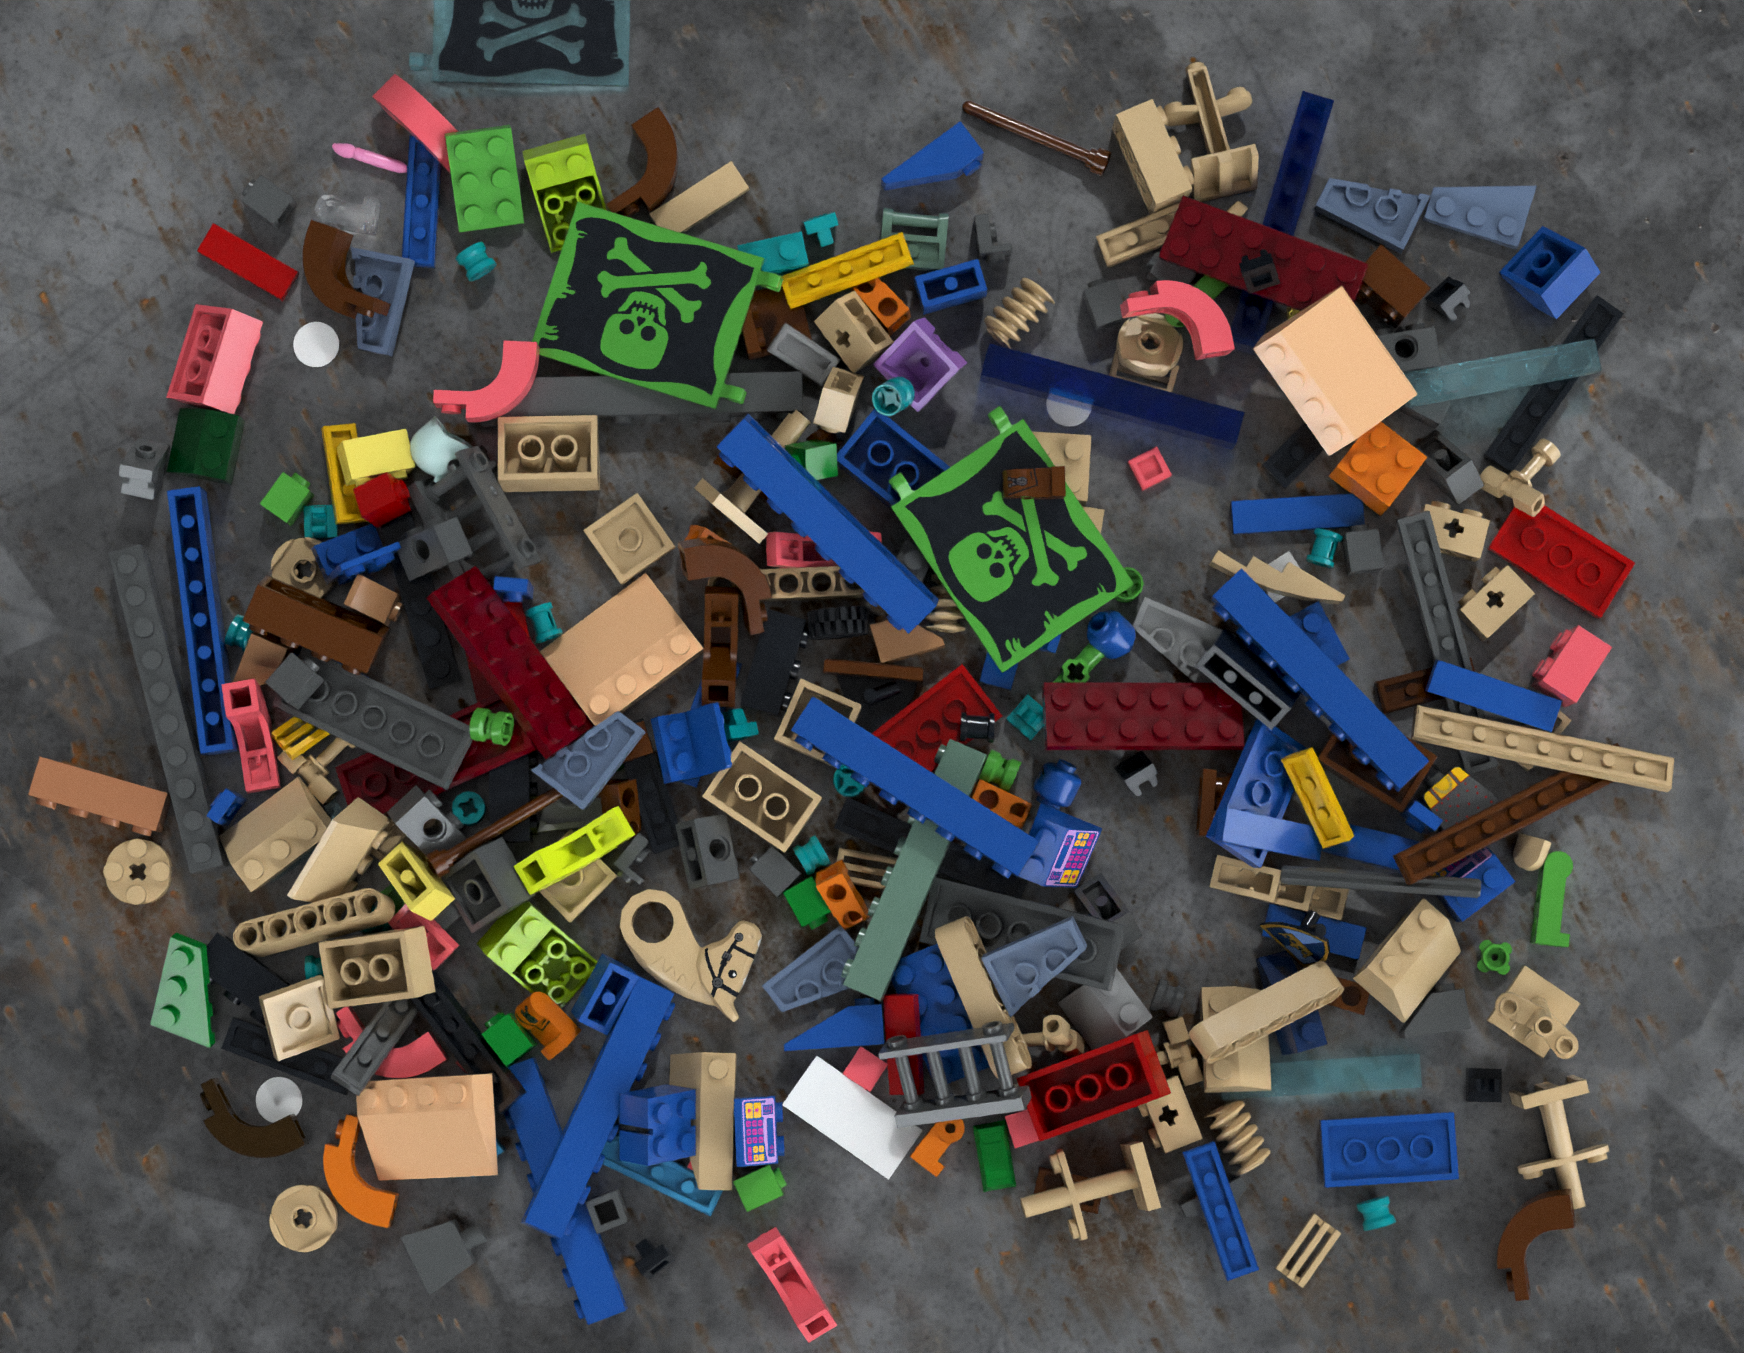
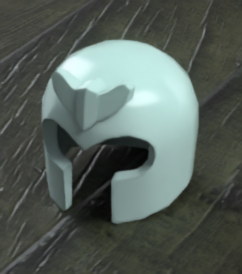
M435 416L422 426L410 441L412 459L422 471L435 477L433 480L435 483L456 469L454 464L449 465L451 460L457 459L456 452L473 447L462 438L448 432Z

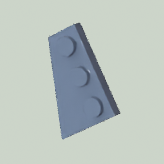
M1329 178L1313 210L1401 254L1431 195L1419 193L1417 196L1402 193V190L1391 188L1389 190L1370 188L1368 184Z
M351 247L356 276H353L354 288L360 293L391 304L387 316L375 312L373 318L357 313L358 349L392 357L415 261L409 258Z
M1071 916L983 954L981 960L1011 1018L1043 986L1086 950L1087 944L1074 917Z

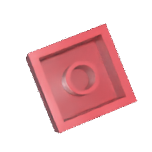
M1579 625L1570 630L1565 629L1563 633L1559 632L1549 647L1553 650L1551 656H1548L1545 660L1542 659L1534 669L1531 676L1536 679L1531 687L1546 696L1561 700V706L1564 708L1575 704L1612 647Z

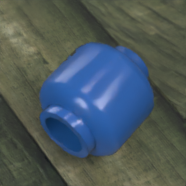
M1108 610L1099 612L1091 618L1088 623L1087 640L1104 657L1117 659L1131 651L1136 638V630L1119 612Z
M1059 759L1057 763H1045L1033 784V790L1037 794L1036 800L1056 810H1060L1061 807H1069L1082 784L1081 778L1075 773L1077 767L1063 759Z

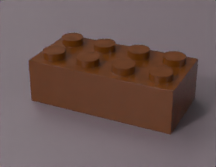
M269 575L257 585L243 618L244 622L250 624V630L262 635H267L268 632L281 637V643L296 649L300 645L312 650L311 655L322 661L329 662L331 658L342 663L344 670L356 675H360L361 672L366 674L369 672L377 659L390 628Z

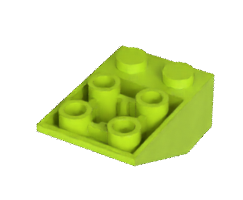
M585 134L522 151L551 253L562 250L577 202L607 211Z
M528 900L498 918L476 943L487 957L530 993L538 991L545 993L561 1009L589 979L598 962Z

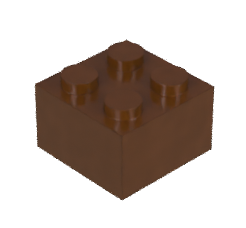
M1380 245L1365 262L1369 264V268L1355 301L1361 305L1368 304L1376 311L1374 316L1379 322L1387 327L1392 325L1396 329L1431 288L1383 245Z

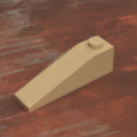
M697 1052L670 1055L669 1085L696 1089V1119L691 1120V1125L696 1126V1156L689 1158L699 1190L732 1191L736 1053Z

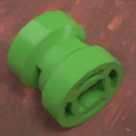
M1124 567L1134 585L1113 599L1121 603H1129L1138 597L1144 583L1143 577L1137 570Z
M476 708L470 721L471 739L480 742L488 739L497 745H507L511 740L514 730L513 715L504 711L492 713L487 708Z
M991 749L978 779L988 783H997L1000 789L1009 792L1022 762L1013 758L1006 760L1001 756V753Z

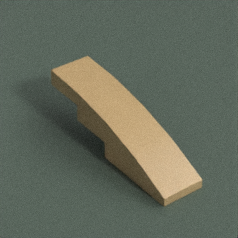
M1218 550L1209 566L1231 577L1242 568L1262 590L1303 601L1340 604L1346 596L1290 562L1280 572L1254 556L1250 559L1247 566H1244Z
M1217 855L1210 888L1306 913L1309 910H1313L1320 916L1339 921L1343 920L1350 889L1282 884L1280 880L1281 870L1266 866L1253 868L1241 860Z

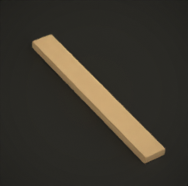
M1419 705L1414 709L1411 740L1663 792H1669L1672 789L1674 758Z

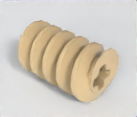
M1028 278L1020 280L1022 289L1014 287L1011 290L1014 299L1010 297L1002 299L1005 309L1000 306H996L993 309L996 318L992 316L984 318L988 333L1009 352L1012 350L1008 342L1010 338L1017 342L1021 341L1017 330L1021 329L1028 333L1030 329L1026 321L1039 322L1035 311L1038 310L1046 314L1048 310L1044 302L1048 301L1055 304L1052 297L1039 284Z
M933 574L931 580L939 584V586L931 587L930 591L939 601L933 609L936 612H931L925 617L926 620L934 625L924 628L945 633L965 631L966 627L957 623V620L963 619L964 616L936 574Z
M1241 1100L1226 1103L1204 1116V1118H1216L1211 1124L1210 1129L1221 1128L1222 1132L1216 1138L1217 1142L1228 1141L1227 1146L1222 1150L1223 1153L1234 1152L1235 1156L1228 1163L1230 1165H1241L1235 1176H1240L1265 1162V1159L1270 1154L1269 1148L1258 1149L1264 1142L1262 1136L1252 1137L1258 1129L1257 1125H1245L1250 1120L1251 1114L1249 1112L1239 1113L1245 1106L1244 1101Z

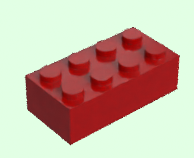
M1148 1030L1016 1078L1019 1087L1029 1085L1032 1098L1027 1105V1109L1039 1142L1171 1094Z

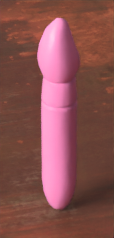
M334 143L332 145L334 152L343 158H353L395 173H407V164L397 159L365 149L355 148L352 144Z

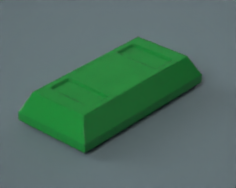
M1006 1120L973 1125L983 1191L1016 1187Z

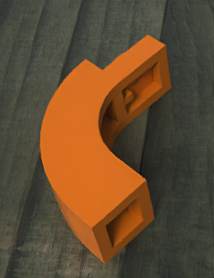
M346 1114L345 1120L340 1119L336 1129L335 1139H340L339 1145L325 1144L323 1165L327 1184L337 1202L352 1216L375 1226L389 1228L393 1224L399 1193L375 1188L361 1177L355 1164V1150L361 1126L356 1114Z

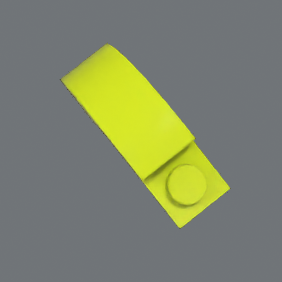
M617 806L571 835L536 851L513 867L528 893L532 895L616 849L618 845L633 837L635 833L620 807Z

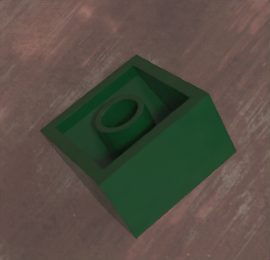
M180 408L166 472L232 485L245 421L239 415L209 409Z

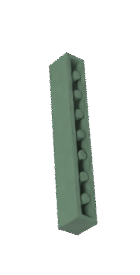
M949 739L947 746L940 745L934 762L939 764L935 775L971 797L987 760V754ZM909 816L907 823L912 825L907 837L901 836L894 851V854L899 856L894 868L887 867L881 881V885L886 887L881 898L874 897L867 914L872 917L867 929L863 927L860 929L854 946L859 948L854 960L848 958L841 973V977L845 978L844 986L881 1002L951 843L937 834L935 830L938 826L927 819L922 824Z

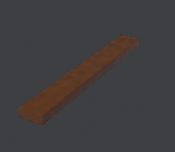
M1559 771L1393 855V858L1407 885H1412L1614 781Z

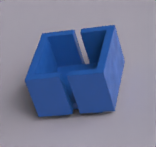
M665 1084L619 1093V1124L648 1129V1134L626 1129L619 1130V1160L650 1166L696 1156V1126L691 1125V1120L696 1119V1089Z

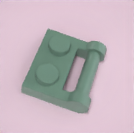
M884 208L881 239L898 234L891 233L892 225L938 229L937 237L903 234L914 265L903 269L924 271L943 269L949 214L939 213V216L899 213L893 212L891 208Z

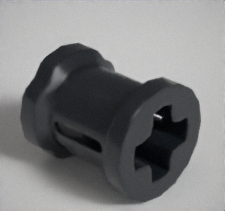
M961 712L960 741L974 738L987 739L989 743H993L995 713H989L988 716L968 715L967 712Z

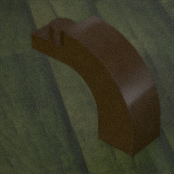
M212 1078L200 1084L203 1092L200 1093L201 1100L208 1111L213 1110L215 1114L203 1120L210 1133L228 1149L248 1157L270 1158L293 1152L309 1144L295 1114L288 1115L268 1126L252 1125L242 1120L235 1113L218 1078Z

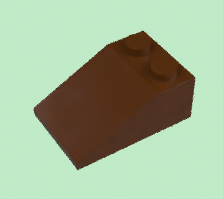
M1331 732L1317 754L1319 762L1324 769L1403 813L1438 756L1407 737L1429 762L1397 792L1393 787L1388 790L1375 777L1378 771L1370 763L1365 766L1354 756L1352 751L1355 748L1347 739L1341 742Z

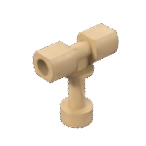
M1540 439L1531 449L1534 457L1520 472L1512 470L1508 475L1491 465L1485 468L1480 475L1484 484L1481 489L1497 498L1506 495L1513 499L1515 508L1532 517L1536 516L1543 508L1545 501L1543 493L1532 488L1530 480L1543 465L1551 467L1561 456L1559 449L1547 439Z
M337 737L317 757L310 754L306 758L301 754L294 760H291L282 751L277 759L293 775L299 774L309 784L307 788L326 806L340 792L326 778L330 773L326 766L347 745L352 749L356 746Z
M1049 1015L1043 1019V1032L1022 1034L1027 1047L1045 1045L1048 1052H1052L1055 1047H1058L1057 1049L1069 1059L1084 1053L1085 1039L1077 1031L1070 1029V1024L1059 1015Z
M1183 1016L1162 1022L1169 1042L1163 1043L1164 1050L1157 1052L1160 1064L1169 1063L1171 1069L1177 1067L1183 1086L1203 1081L1197 1058H1192L1186 1041L1190 1038Z

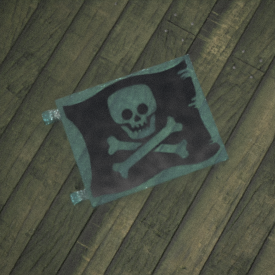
M434 0L433 54L409 53V67L411 71L432 70V81L438 83L629 87L630 0Z

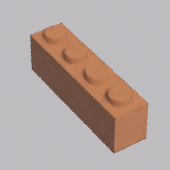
M39 757L28 793L30 796L37 797L36 804L56 809L57 803L69 806V814L87 818L90 812L100 815L101 823L119 828L120 822H125L133 825L132 832L150 837L152 830L162 833L171 804L169 793L43 757Z

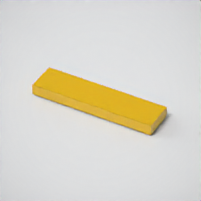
M903 232L785 274L781 276V279H783L782 287L790 309L909 267L914 265Z

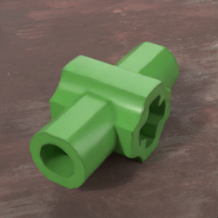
M1089 643L1074 660L1069 658L1060 669L1061 674L1054 682H1087L1090 678L1089 673L1104 658V655ZM1076 665L1081 667L1080 676L1083 678L1081 681H1078L1077 678L1071 681L1068 678L1070 671L1067 668L1069 666H1072L1073 669Z

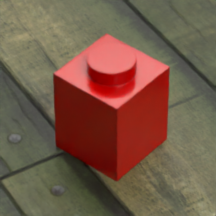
M388 472L353 489L361 517L375 527H379L411 511L407 500L410 497V493L403 480L396 479Z

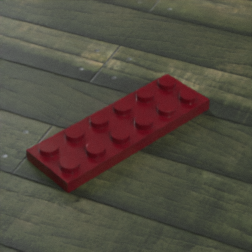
M1183 196L1159 254V259L1248 292L1239 263H1242V256L1247 255L1249 260L1260 257V250L1265 249L1268 254L1271 253L1281 284L1253 292L1252 294L1298 311L1304 310L1341 285L1355 303L1369 268V264L1186 196Z
M477 566L438 588L427 597L432 607L545 760L594 726Z
M1044 682L1042 685L1045 750H1242L1245 746L1242 705L1215 683Z
M495 694L449 716L470 726L471 717L476 708H487L492 713H498L499 711L511 712L500 697ZM514 718L513 734L507 745H497L488 739L484 742L472 741L448 789L537 750V748ZM369 752L335 767L347 805H350L359 797L386 817L389 816L387 811L416 785L424 793L429 789L435 795L446 791Z

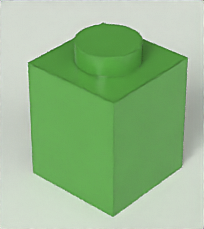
M282 472L260 504L292 526L304 510L303 506H307L314 496L307 489L311 483L295 472L291 477Z
M771 1164L760 1167L733 1181L747 1212L783 1196L782 1187L787 1186L780 1168L773 1169Z

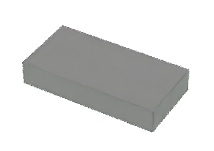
M786 322L767 348L768 352L797 371L802 372L803 375L821 387L826 382L832 367H836L840 361V358Z

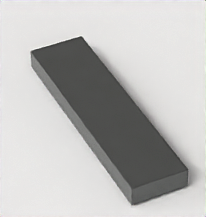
M411 998L387 1001L381 1005L334 1070L331 1079L358 1096L362 1093L420 1012Z

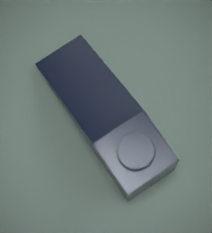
M1286 950L1256 958L1264 989L1298 972L1290 954ZM1318 1010L1276 1031L1282 1055L1299 1053L1327 1045Z

